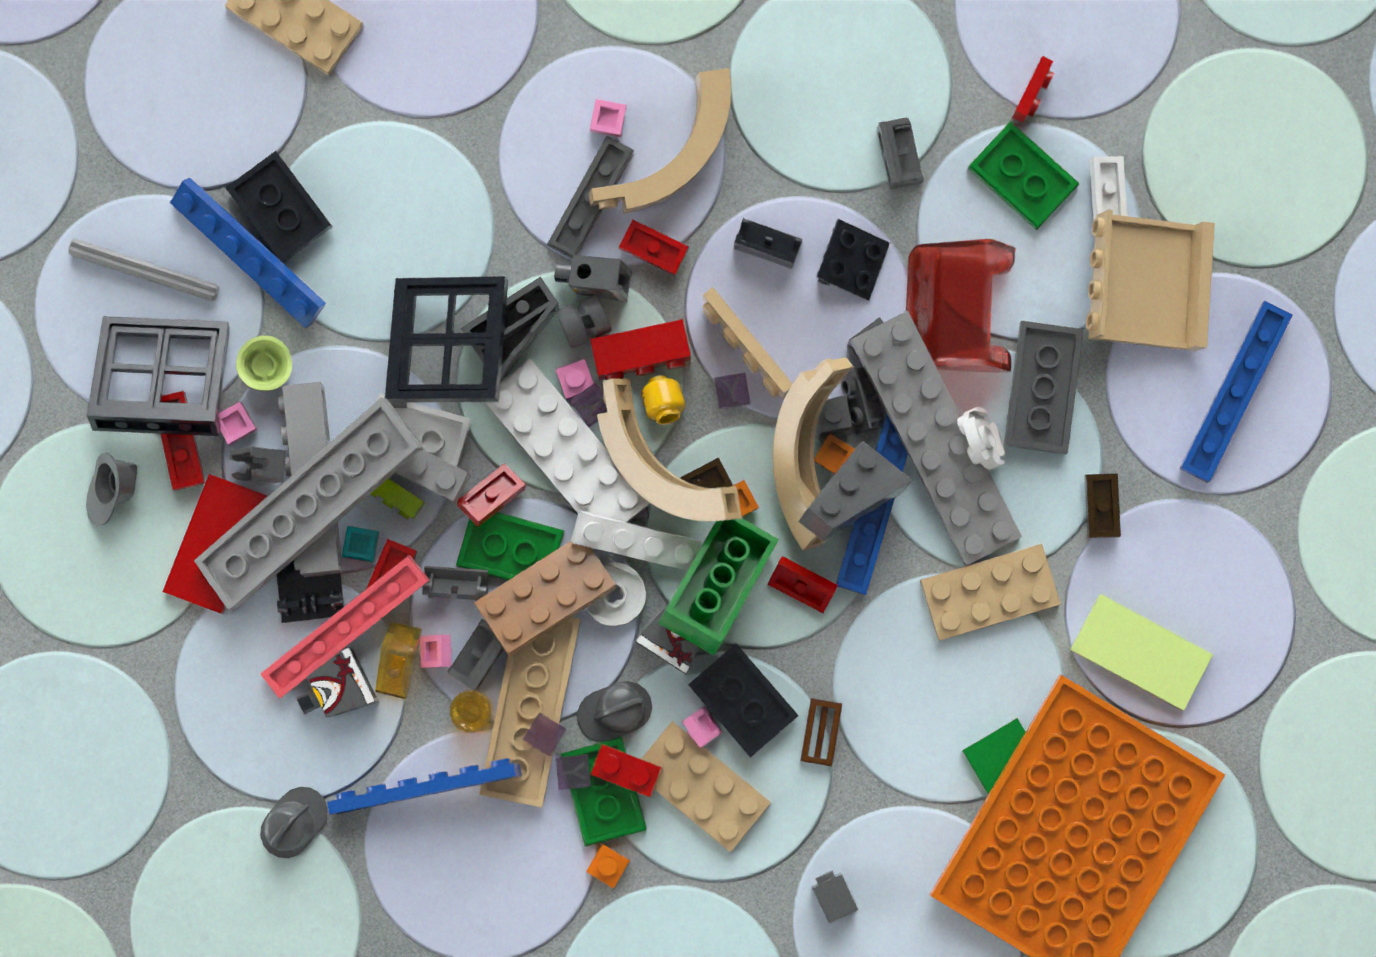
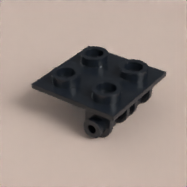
M837 219L830 241L826 247V252L823 255L821 266L817 272L818 282L827 286L832 284L869 301L890 243L843 220Z
M293 560L277 574L279 594L277 610L278 613H281V623L330 618L344 607L341 573L305 578L301 575L300 570H295Z

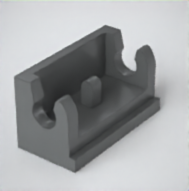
M909 118L879 122L876 130L889 188L894 189L924 182Z
M259 447L231 450L229 459L235 462H244L247 466L245 473L235 472L231 475L237 480L255 482V485L258 486L283 483L286 451Z
M480 620L478 626L447 671L448 674L474 691L479 689L504 650L485 620Z

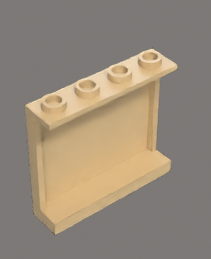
M1110 209L1097 214L1092 225L1095 246L1090 256L1093 277L1088 287V297L1091 299L1090 311L1086 318V328L1089 330L1088 339L1186 351H1197L1207 348L1215 223L1201 222L1192 225L1114 215L1113 210Z

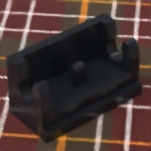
M743 218L733 248L792 269L803 239Z

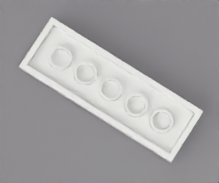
M531 359L500 383L499 402H485L577 513L582 511L628 523L651 504L625 480L612 461L605 446Z

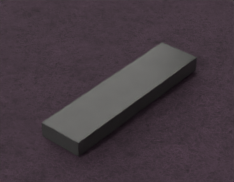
M606 135L550 237L547 246L571 259L574 255L579 254L602 212L599 209V205H590L589 192L592 188L617 185L634 154L633 149Z

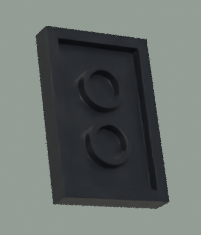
M274 151L225 187L282 263H285L333 227L277 151Z
M737 643L688 684L750 758L799 716Z

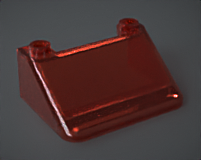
M977 239L919 244L911 250L908 257L906 311L909 312L937 370L1011 372V355L1009 351L1002 346L990 345L993 275H1003L1010 272L1015 263L1016 247L994 239Z

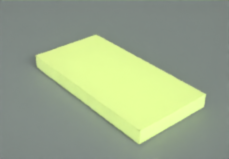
M1102 594L1098 595L1070 648V651L1181 711L1185 710L1213 656L1208 651Z

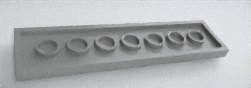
M905 311L851 339L850 342L963 564L967 566L1022 537L989 470L981 463L975 465L969 458L967 448L970 445L966 435H963L957 423V419L961 415L909 312Z
M380 398L195 559L194 562L229 611H235L422 450L423 447L389 401L385 398Z

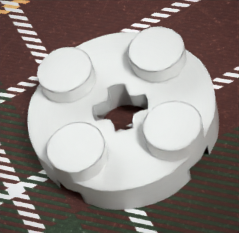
M977 406L966 411L962 417L957 419L960 431L963 435H966L970 445L967 448V452L971 461L975 465L981 463L986 469L992 470L1004 464L1005 461L1000 460V457L1005 455V448L997 426L994 422L988 424L984 418L988 413L982 407Z
M608 563L603 566L616 586L620 587L619 592L624 595L623 599L616 600L612 604L609 602V596L605 595L586 609L597 622L616 627L628 624L638 617L645 605L646 591L643 580L633 568L622 563Z

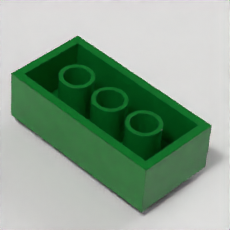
M742 518L715 521L658 624L714 655L724 641L779 539Z

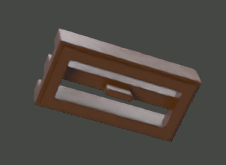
M810 699L800 761L832 767L842 703ZM816 706H821L822 710L814 757L808 756L815 711ZM833 708L834 715L827 757L822 759L820 757L828 709Z

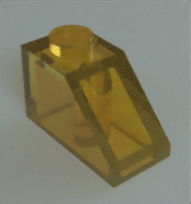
M391 621L381 646L375 692L406 700L419 652L422 629Z

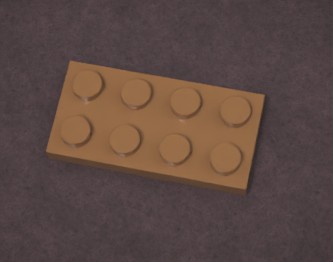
M570 541L483 596L474 604L510 657L609 594L617 586L590 547L574 544Z

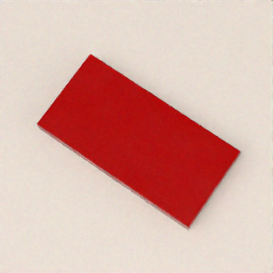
M209 474L162 592L224 614L226 606L194 560L268 496Z

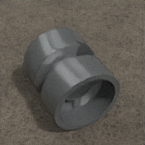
M597 294L580 300L578 307L571 304L556 311L571 348L587 342L590 335L597 338L612 331ZM589 315L592 322L584 326L581 317Z

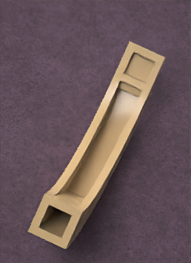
M730 68L704 71L697 74L695 78L697 109L694 125L687 143L668 165L658 172L635 182L592 188L589 192L590 205H599V209L604 210L618 207L617 202H622L623 214L654 206L686 186L709 160L724 132L731 102Z
M846 357L834 360L828 358L822 361L816 369L801 372L785 396L775 427L773 471L776 491L786 522L802 550L821 546L828 540L822 541L798 521L821 492L814 464L816 426L828 397L853 368Z
M630 379L602 381L604 388L603 400L607 407V413L597 414L600 431L612 461L636 492L654 506L685 519L720 521L742 518L737 486L716 489L696 486L672 474L656 459L647 446L637 422Z

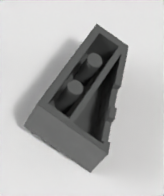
M541 276L507 298L501 381L554 317L556 311L560 309L558 302ZM488 311L461 328L462 332L486 333ZM472 346L482 363H484L485 346Z
M862 440L807 508L798 522L822 541H825L856 522L857 519L878 509L885 502L901 495L913 480Z

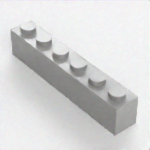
M321 382L282 386L283 395L278 396L280 414H285L286 426L281 427L283 445H288L289 457L285 458L286 476H292L330 443L325 387ZM338 522L294 559L295 570H300L301 575L305 578L343 573Z

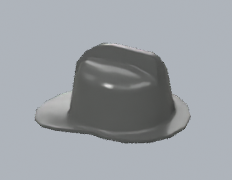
M107 452L101 453L98 457L86 499L88 517L96 526L105 525L110 520L115 506L133 497L137 475V465L135 463L114 460L112 455Z
M630 681L618 682L599 689L586 696L579 705L577 713L578 725L584 734L591 739L599 741L611 740L636 731L644 726L651 716V697L645 688L638 683Z
M297 787L289 790L280 798L261 825L260 837L263 846L269 853L278 858H291L299 855L309 845L327 820L328 808L322 795L310 787Z

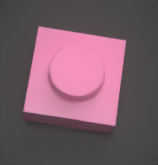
M596 99L590 132L621 138L627 105Z
M585 359L555 369L566 400L596 390Z
M238 402L218 414L221 425L220 431L230 446L257 431L242 402Z
M451 635L420 636L421 668L451 667Z
M705 706L682 721L687 728L688 735L696 741L700 748L722 733V730Z

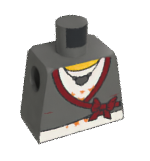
M574 255L571 265L557 263L554 278L555 282L569 283V287L576 294L586 296L597 294L598 298L627 302L632 271L621 259Z
M666 606L637 637L635 642L687 675L699 647L658 624L667 608Z
M352 647L343 649L309 674L307 680L312 690L297 697L298 704L304 714L321 707L326 717H333L379 702Z

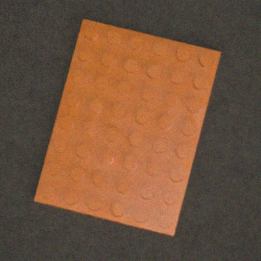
M1059 675L929 895L1030 957H1120L1225 774L1065 676Z

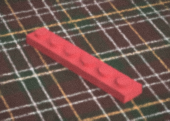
M409 555L260 673V675L279 699L305 680L309 674L334 657L426 584L429 578Z

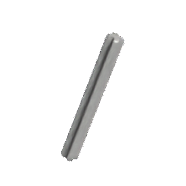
M73 239L68 249V253L73 257L209 301H215L219 293V286L217 284L78 239Z

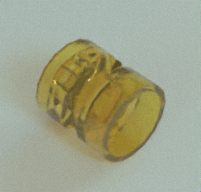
M464 691L453 699L450 705V717L458 729L465 732H479L491 724L494 717V706L487 695L478 691Z

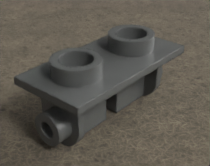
M854 367L841 381V390L846 395L851 423L857 435L869 429L872 431L882 428L881 422L884 419L879 401L867 400V396L876 394V391L864 367Z
M435 566L424 567V573L429 578V581L422 586V595H428V598H451V593L457 594V599L477 601L488 594V570Z

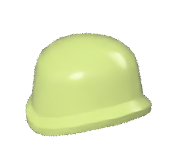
M257 336L247 341L239 350L236 358V370L239 378L247 386L260 391H270L279 388L288 380L292 371V359L288 348L279 339L272 336Z

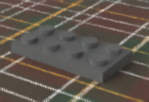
M1020 321L1004 446L1068 454L1084 329Z

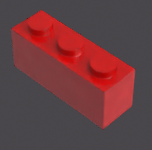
M683 319L590 339L599 380L624 379L625 374L636 372L637 376H646L655 373V368L667 366L668 370L678 369L686 366L685 361L691 360Z

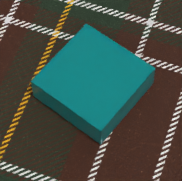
M347 526L341 557L374 563L380 532Z

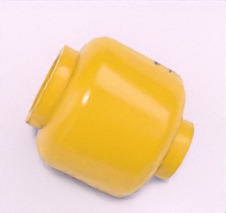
M665 375L651 378L648 381L649 384L641 391V398L647 417L658 424H670L677 421L686 406L680 384L677 380L667 378Z

